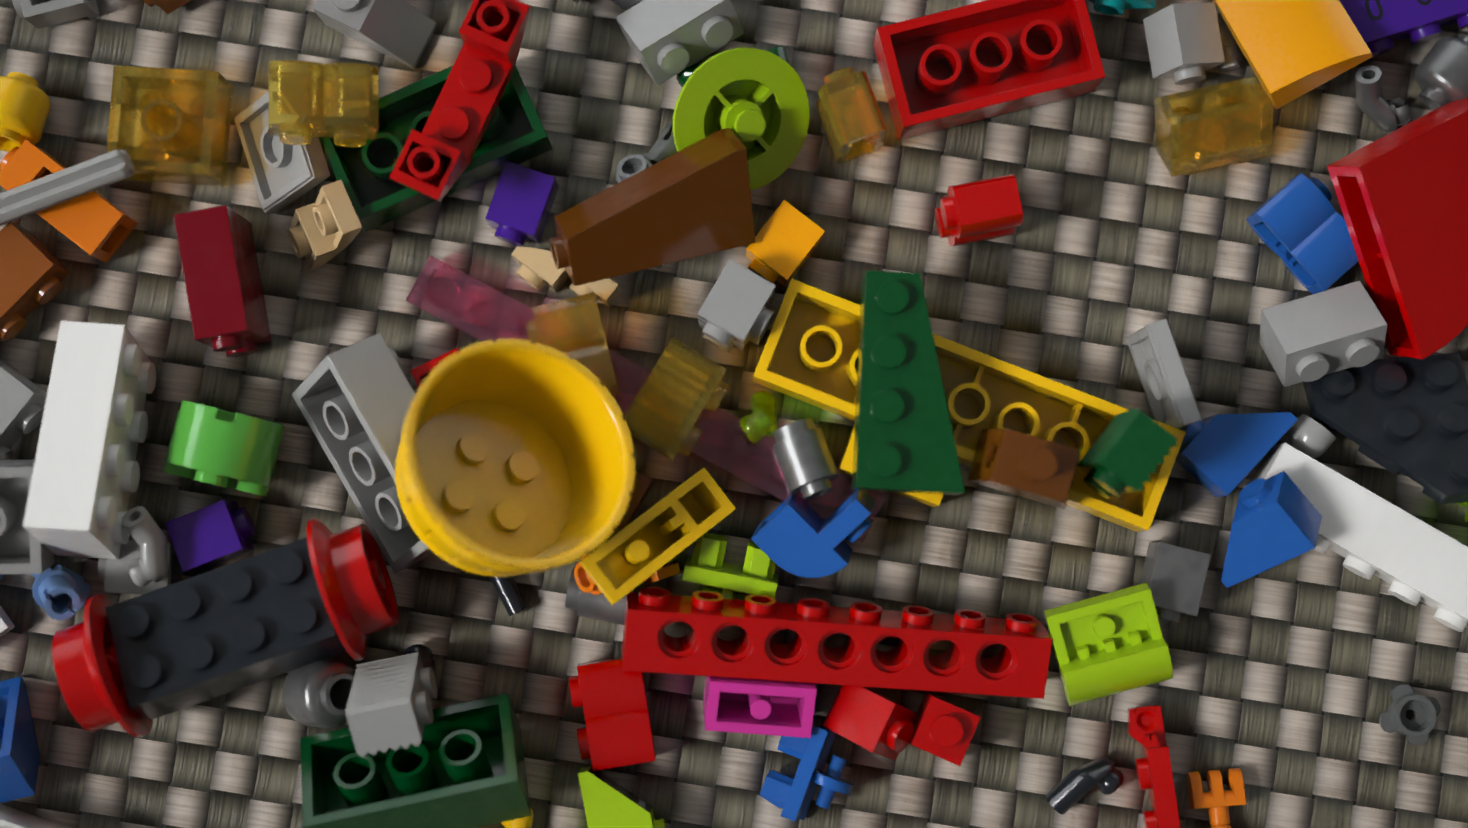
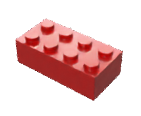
M986 0L877 27L873 41L898 140L1094 92L1106 77L1085 0Z

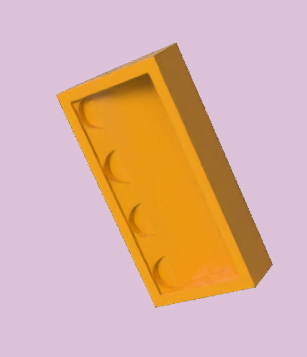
M1212 0V2H1215L1219 14L1275 109L1284 106L1372 57V52L1339 0Z

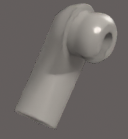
M137 506L125 513L122 518V524L140 546L142 556L130 561L128 565L130 577L136 585L146 586L152 581L158 583L167 572V538L146 508Z

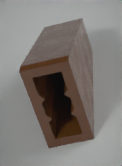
M730 128L719 130L554 216L557 237L550 238V248L556 268H565L574 286L755 243L746 147Z

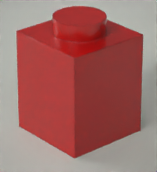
M842 685L824 721L823 727L872 753L896 761L899 753L911 741L914 731L913 723L918 713L867 687Z
M925 692L917 711L918 715L913 723L914 731L909 743L960 766L981 717L969 710Z

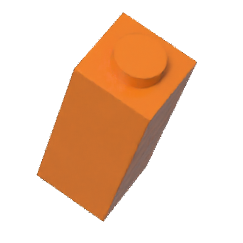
M25 140L20 147H14L2 159L0 163V186L5 190H10L66 169V167L43 149ZM96 190L36 212V214L89 255L105 263L109 261L138 224Z

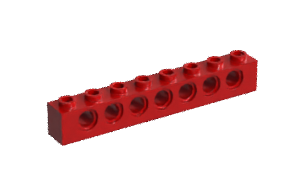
M644 587L639 590V593L629 592L626 595L621 653L622 670L1044 699L1052 637L1041 621H1038L1032 615L1024 613H1010L1004 619L986 617L984 613L970 609L956 610L954 615L934 614V611L927 607L914 605L903 607V611L882 610V607L869 602H854L849 608L830 606L828 602L815 598L800 599L798 604L778 603L775 598L760 594L748 595L745 597V600L724 599L722 594L713 591H696L692 596L671 595L670 591L663 588ZM678 621L685 622L692 627L689 633L682 637H672L664 631L668 625ZM729 625H737L744 629V633L736 640L726 641L717 636L724 627ZM781 629H791L797 632L795 638L787 644H776L771 641L774 633ZM839 632L849 635L847 641L840 647L829 648L823 645L826 638L833 633ZM895 636L900 638L899 644L890 651H879L876 649L877 644L885 637ZM940 640L952 641L950 648L945 653L940 655L928 653L930 647L935 642ZM995 643L1003 645L1002 650L995 657H980L982 651L987 646Z

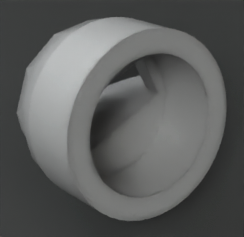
M1305 414L1298 418L1288 434L1289 445L1311 458L1321 456L1336 440L1330 431Z

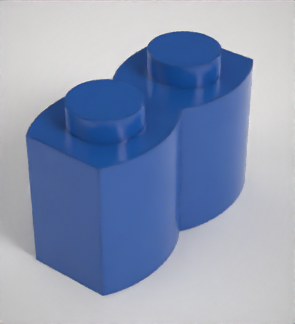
M1301 173L1290 179L1247 217L1246 220L1259 238L1281 258L1296 279L1310 293L1316 294L1327 290L1358 262V258L1344 216L1342 217L1337 213L1330 203L1332 195L1328 188L1317 178H1307Z

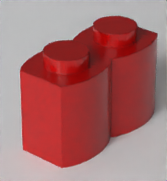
M1013 174L949 186L947 195L940 199V207L935 208V220L940 238L948 237L949 244L953 247L1013 235L1015 228L1021 226L1023 222V210L1016 177Z
M622 657L579 663L577 665L578 676L569 677V686L573 708L583 707L586 727L577 729L581 760L591 759L593 771L656 761L643 672L622 670Z

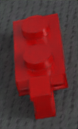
M1158 704L1128 708L1127 734L1143 746L1144 758H1135L1140 790L1149 789L1152 810L1143 811L1144 827L1180 828L1169 747L1166 744L1161 706Z

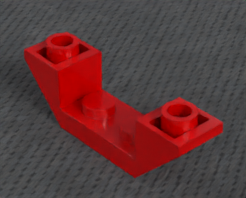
M473 0L458 32L464 42L422 133L412 129L389 177L391 180L440 202L465 171L477 150L514 71L531 11L529 5L518 0Z

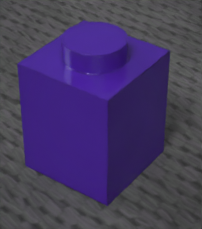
M506 161L485 217L488 224L492 228L497 229L494 236L521 247L524 246L526 240L539 244L559 189L555 177Z
M222 500L165 523L183 572H198L254 550L250 538L256 535L253 520L245 507L239 508L237 501Z

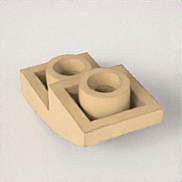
M342 180L321 186L315 203L296 209L290 224L291 228L287 230V234L295 255L298 258L305 257L310 270L321 267L345 249L359 234L362 225Z
M517 246L511 254L515 261L521 265L515 273L538 291H541L546 284L557 293L569 278L565 268H556L551 251ZM610 278L574 286L572 283L569 286L576 295L591 306H594L600 300L610 307L621 293L619 285Z

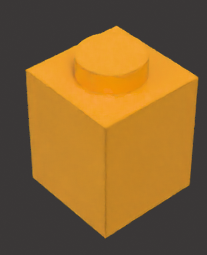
M783 200L755 236V243L749 244L746 248V257L752 261L748 266L749 270L773 284L777 280L786 287L791 278L793 279L823 240L825 230L787 201Z

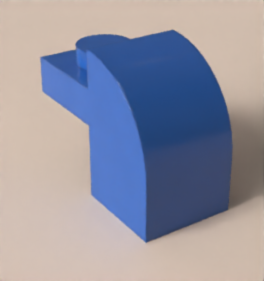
M856 490L823 520L799 494L789 495L757 526L751 540L785 571L807 578L825 577L840 571L848 565L853 549L844 539L846 538L850 543H853L872 525L873 520L869 516L872 513L876 500L867 491Z

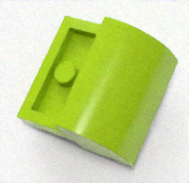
M1147 583L1044 610L1050 636L1052 637L1056 663L1069 706L1173 679V668L1168 645L1163 638L1151 589Z

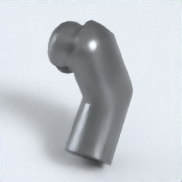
M1366 65L1356 71L1357 106L1380 130L1395 131L1397 126L1405 125L1410 121V108L1408 105H1404L1403 99L1395 98L1387 102L1383 96L1381 69L1374 65Z

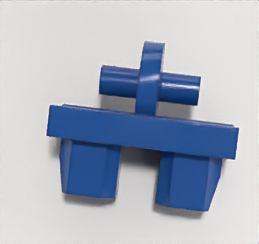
M813 726L811 738L781 736L778 750L799 758L801 761L795 777L776 770H770L764 781L760 796L776 807L783 809L780 816L797 822V819L805 820L818 785H821L815 805L825 809H830L835 792L851 795L854 784L841 779L847 759L832 755L827 771L823 772L837 733L823 726Z

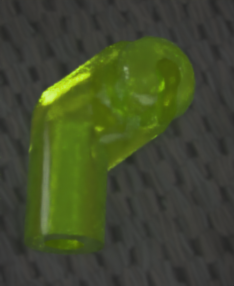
M761 390L754 393L750 399L751 414L742 417L739 423L748 440L753 443L760 441L766 435L770 438L777 430L776 400L770 392Z

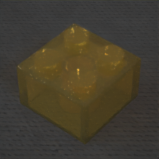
M114 65L106 153L113 150H126L134 166V174L124 180L225 186L233 85L217 71Z

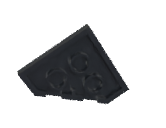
M1459 353L1430 355L1423 360L1409 357L1374 360L1363 367H1351L1324 375L1312 382H1303L1312 419L1328 431L1332 432L1335 429L1360 445L1358 448L1359 452L1391 473L1395 474L1398 470L1424 487L1422 493L1437 503L1468 502V383Z

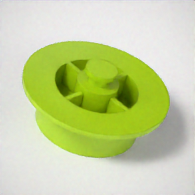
M740 47L718 53L702 63L690 75L679 93L673 114V137L677 152L719 130L730 128L747 150L750 190L765 186L789 168L804 144L810 118L806 89L793 67L781 57L769 51L753 47Z

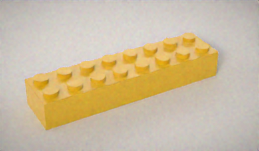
M791 278L754 372L752 382L855 422L860 305ZM933 334L959 463L969 467L972 466L983 429L1000 428L1011 429L1080 450V463L1115 415L1128 411L1126 408ZM1154 420L1176 437L1177 446L1170 447L1171 455L1163 456L1164 463L1156 465L1157 472L1150 474L1151 481L1143 482L1144 490L1124 493L1120 497L1112 495L1110 499H1107L1083 481L1087 473L1078 466L1067 505L1135 532L1149 531L1186 432ZM996 447L995 450H994V453H993V456H992V460H991V464H992V462H993V460H994L997 447Z

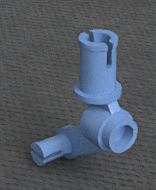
M57 565L54 569L48 568L42 574H30L36 578L32 586V595L36 603L45 609L47 615L52 619L67 620L76 614L75 612L84 605L91 591V585L84 582L83 576L62 565Z

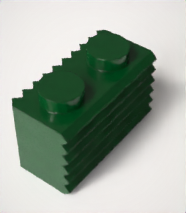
M1137 408L1115 415L1078 464L1080 469L1087 473L1083 481L1107 499H1110L1112 495L1120 497L1124 493L1144 490L1143 482L1151 481L1150 474L1157 472L1156 465L1164 463L1163 456L1171 455L1170 447L1177 446V439Z

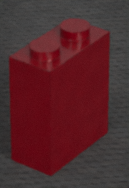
M227 205L174 214L194 339L212 347L214 352L226 351L227 357H240L257 353L258 344L269 343L272 340L251 222Z

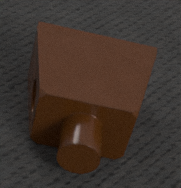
M983 429L967 481L1066 509L1080 460V450L1011 429ZM997 447L994 460H993V462H992V464H991V460H992V456H993L994 450H995V448Z

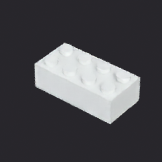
M73 321L60 322L23 527L55 555L119 559L121 543L126 544L130 538V533L122 524V518L127 512L130 493H135L139 485L140 467L139 463L135 460L138 443L145 441L148 432V416L144 412L147 393L151 394L155 388L156 367L125 325Z

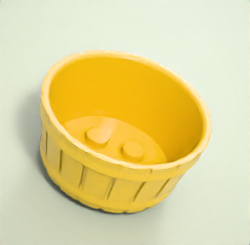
M515 338L497 339L496 342L492 340L477 342L460 349L458 354L454 352L442 360L430 372V376L425 378L417 390L405 417L401 442L396 457L395 480L397 494L402 510L412 529L431 551L449 564L467 572L491 577L517 576L524 573L544 572L562 567L585 556V553L592 552L604 543L613 533V527L618 526L626 513L631 499L629 494L633 492L635 480V458L632 456L635 452L626 420L622 418L623 413L606 386H602L599 383L600 380L587 367L574 358L572 360L568 358L569 355L538 342L532 344L531 341Z

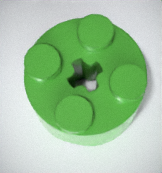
M182 400L166 454L163 472L225 488L235 489L236 487V490L267 497L283 437L284 426L256 417Z

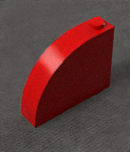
M1468 98L1451 101L1327 166L1369 295L1387 323L1385 343L1390 355L1423 360L1446 346L1468 325Z

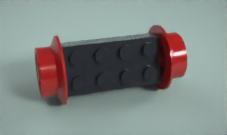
M313 518L307 523V537L117 604H114L108 597L102 594L89 597L84 608V621L56 631L52 640L54 669L60 690L69 710L76 721L87 731L93 732L119 723L131 736L140 738L150 732L153 719L313 662L345 651L356 661L364 659L367 654L369 634L399 623V611L394 588L385 561L372 533L365 524H361L333 534L321 520Z

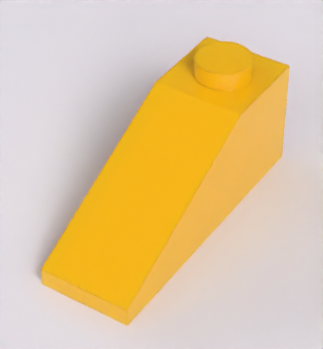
M703 467L579 563L610 604L614 605L736 508L705 467Z

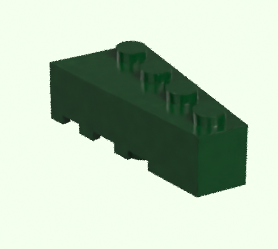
M866 270L861 279L852 490L960 495L965 493L920 273Z

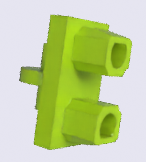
M708 532L698 539L693 555L687 556L682 580L723 588V590L702 586V591L720 593L724 596V599L745 600L747 595L733 593V591L753 595H767L775 598L779 573L775 572V563L754 542H748L744 566L723 562L728 538Z

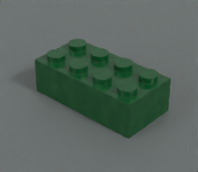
M516 65L470 164L444 197L501 173L506 161L519 165L553 149ZM453 66L315 126L319 141L337 181L342 180L362 228L366 232L437 201L397 183L389 177L412 129L422 133Z
M508 693L433 709V723L424 725L422 741L418 747L410 744L407 749L399 746L397 751L389 748L386 753L378 750L375 756L368 752L363 758L356 752L349 727L300 738L303 828H477L531 816L521 728Z

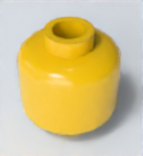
M10 72L7 77L0 76V150L9 152L14 147H20L25 140L36 145L42 138L51 110V103L46 93L38 88V82L29 75Z

